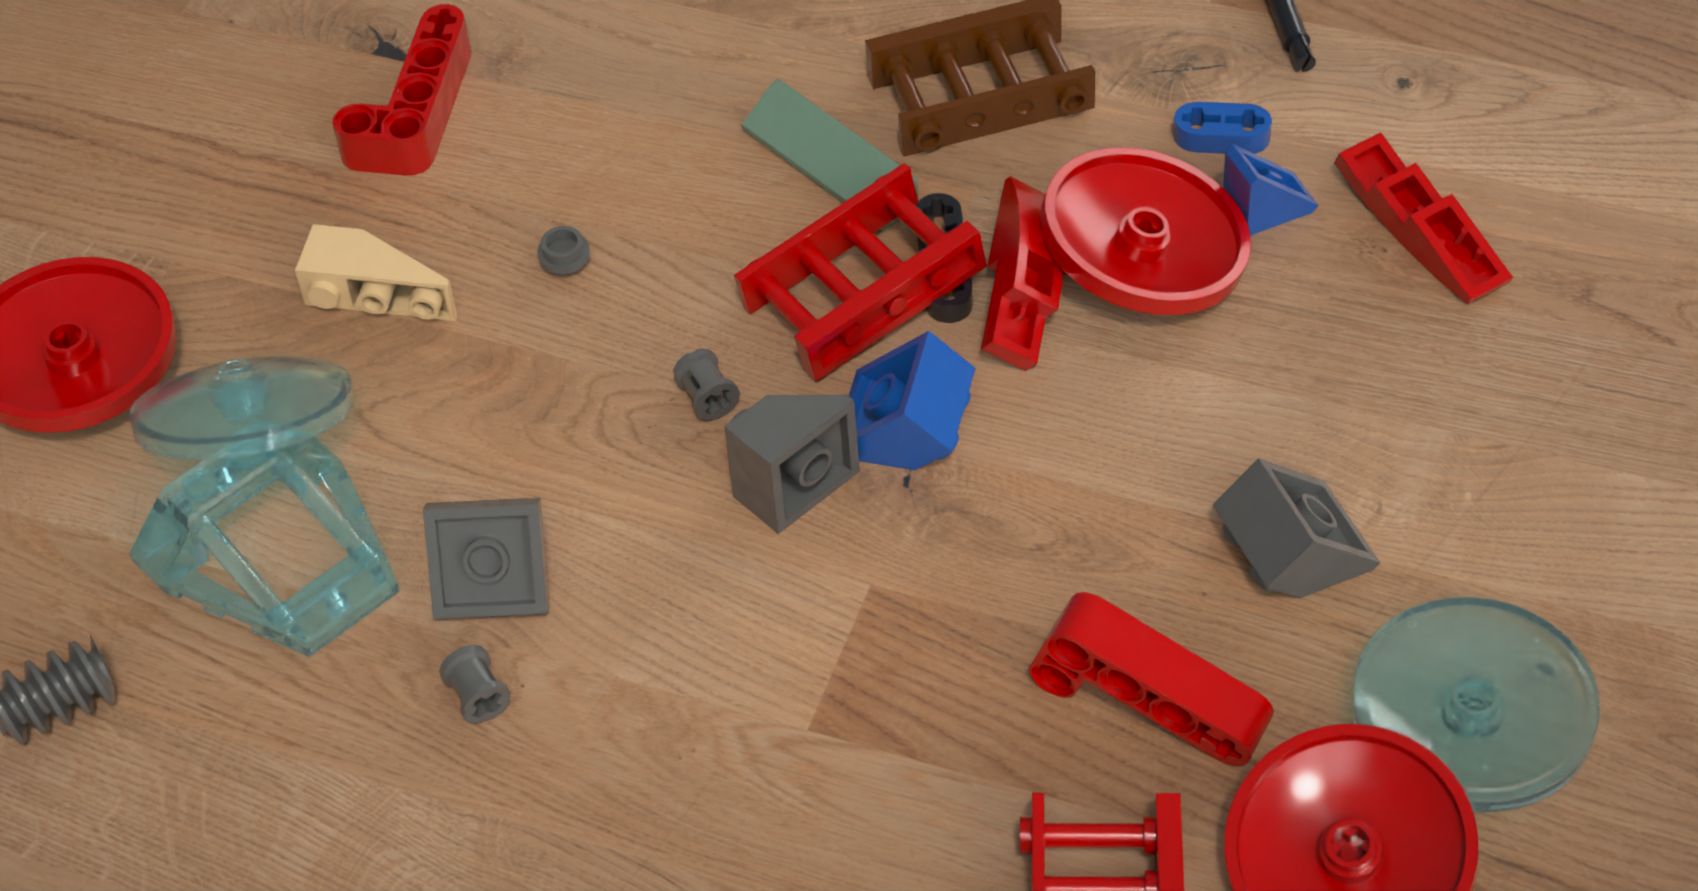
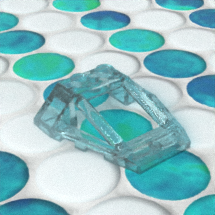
M253 426L167 484L160 491L129 553L131 560L164 593L181 599L182 596L188 597L203 604L205 611L220 618H223L226 614L250 625L254 633L308 657H311L400 592L388 559L342 461L308 430ZM277 479H280L295 493L349 555L284 602L215 524L219 519ZM320 482H324L341 512L317 486ZM205 547L254 603L195 571L209 561Z

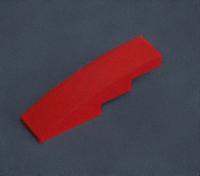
M1381 132L1338 154L1334 164L1366 206L1419 263L1466 304L1483 297L1512 280L1513 276L1454 195L1450 194L1442 198L1417 163L1406 167Z

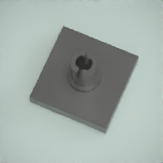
M541 497L425 504L423 517L433 619L548 613L550 604Z

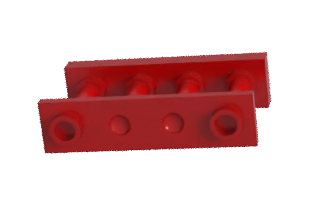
M905 163L888 174L879 177L873 184L759 259L750 262L744 269L734 275L744 309L750 315L770 302L799 331V333L794 335L800 359L804 370L816 382L931 305L932 301L942 295H946L987 267L980 232L969 221L966 220L950 232L945 233L916 206L918 198L911 168ZM897 217L927 245L926 248L907 261H902L873 234ZM854 245L885 274L863 290H859L831 262ZM811 274L819 279L842 302L841 305L820 319H816L788 291V289Z
M1032 793V817H1020V854H1032V891H1185L1181 793H1156L1155 817H1143V823H1045L1044 793ZM1045 848H1143V854H1155L1156 870H1145L1144 877L1045 876Z

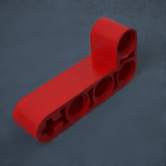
M439 4L423 13L388 106L362 103L350 104L336 112L332 125L341 160L347 168L360 172L410 176L423 173L431 167L471 58V46L465 17L460 8L450 4Z
M1087 592L1076 593L1071 597L1029 667L1031 679L1045 692L1062 698L1072 697L1076 694L1084 680L1216 760L1232 766H1244L1249 763L1274 714L1272 704L1258 691L1107 600Z

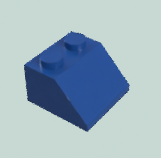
M927 331L857 369L849 397L855 403L859 462L916 470L936 459L946 458L958 443L959 435L957 432L963 411L971 397L969 390L976 368L933 333Z

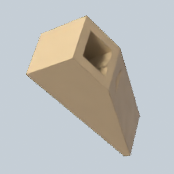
M312 225L295 268L304 305L323 309L334 308L363 311L372 314L410 316L426 320L456 321L458 315L449 279L364 229Z

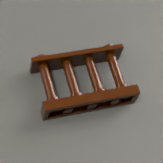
M1024 0L865 40L867 77L872 88L877 89L894 84L906 111L898 114L900 151L903 157L1095 108L1096 71L1093 66L1089 65L1069 70L1056 44L1061 42L1062 6L1059 0ZM1037 49L1050 76L1022 82L1009 55ZM989 61L1002 88L974 95L961 67ZM942 73L954 100L926 107L913 79Z

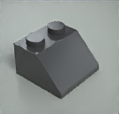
M766 395L749 409H743L738 412L730 423L724 427L733 497L777 534L781 533L860 472L855 403L848 395Z
M1258 458L1213 504L1225 523L1222 527L1225 536L1232 544L1244 552L1252 565L1249 568L1251 576L1268 592L1274 593L1278 591L1302 598L1370 572L1380 564V561L1327 483L1312 476Z

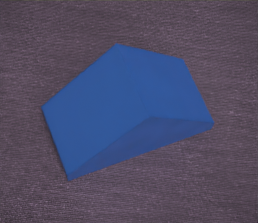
M1231 144L1225 151L1223 188L1241 209L1247 221L1250 235L1311 214L1319 206L1293 171L1234 144Z

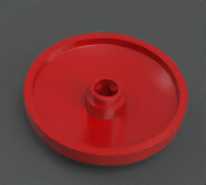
M1112 147L1081 154L1068 161L1055 173L1041 205V233L1045 245L1056 263L1069 277L1087 291L1105 301L1129 310L1155 315H1182L1212 307L1224 300L1236 288L1249 260L1251 251L1249 227L1241 209L1230 194L1201 170L1163 153L1140 148Z
M74 257L54 260L29 268L0 284V423L32 432L55 433L73 431L107 421L125 412L147 396L168 370L177 343V327L170 303L159 284L148 274L132 265L100 257Z
M1337 724L1312 729L1286 740L1267 753L1252 768L1237 790L1229 810L1224 835L1226 868L1233 891H1473L1479 862L1478 831L1472 806L1465 790L1448 766L1425 746L1403 734L1390 729L1363 724Z

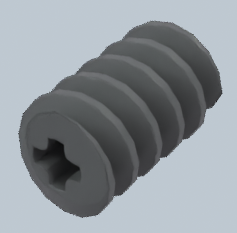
M91 634V651L88 653L76 641L68 643L69 661L64 662L53 650L46 652L47 670L44 672L31 660L25 661V680L21 682L9 670L2 671L0 730L3 736L4 733L8 732L19 744L25 743L27 741L26 724L29 722L40 733L46 734L49 732L48 714L53 713L65 725L71 723L70 704L73 703L86 715L93 713V694L96 693L108 705L115 703L114 685Z

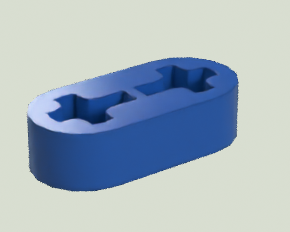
M1190 102L1182 105L1176 111L1173 136L1174 141L1180 148L1190 152L1225 154V151L1231 144H1234L1256 154L1263 151L1269 145L1272 119L1268 111L1258 105ZM1198 125V126H1202V128H1200V129H1195V128H1192V126ZM1243 128H1253V131H1246Z

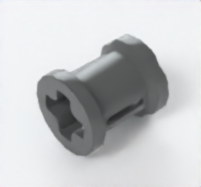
M700 348L694 352L687 353L674 366L675 383L682 390L688 391L693 399V409L702 420L711 421L727 415L739 401L740 392L738 387L730 379L724 378L719 371L718 358L711 350Z
M478 645L464 646L455 650L445 658L439 669L443 683L448 687L454 688L461 701L460 712L467 722L475 724L496 718L510 703V691L507 685L502 681L496 680L489 668L491 663L489 654L482 646Z

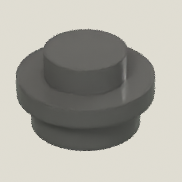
M558 226L552 228L541 239L537 250L538 260L542 268L550 273L558 275L574 273L583 268L589 261L590 248L588 241L573 227Z

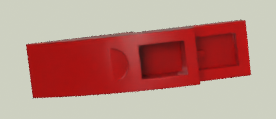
M1010 176L1004 181L987 265L988 268L996 271L981 350L1026 371L1038 363L1046 317L1058 310L1063 270L1050 254L1041 233L1040 210L1045 194Z

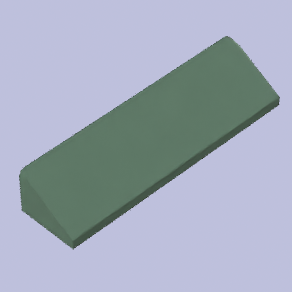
M779 79L768 87L742 123V130L842 203L873 184L879 177L888 174L900 166ZM912 174L913 181H914V185H915V189H916V193H917V198H918V201H919V197H918V181H917V178ZM898 217L895 218L894 220H892L891 222H889L888 224H886L885 226H883V227L880 228L879 230L883 231L885 228H887L888 226H890L892 223H894V222H895L896 220H898L899 218H898Z

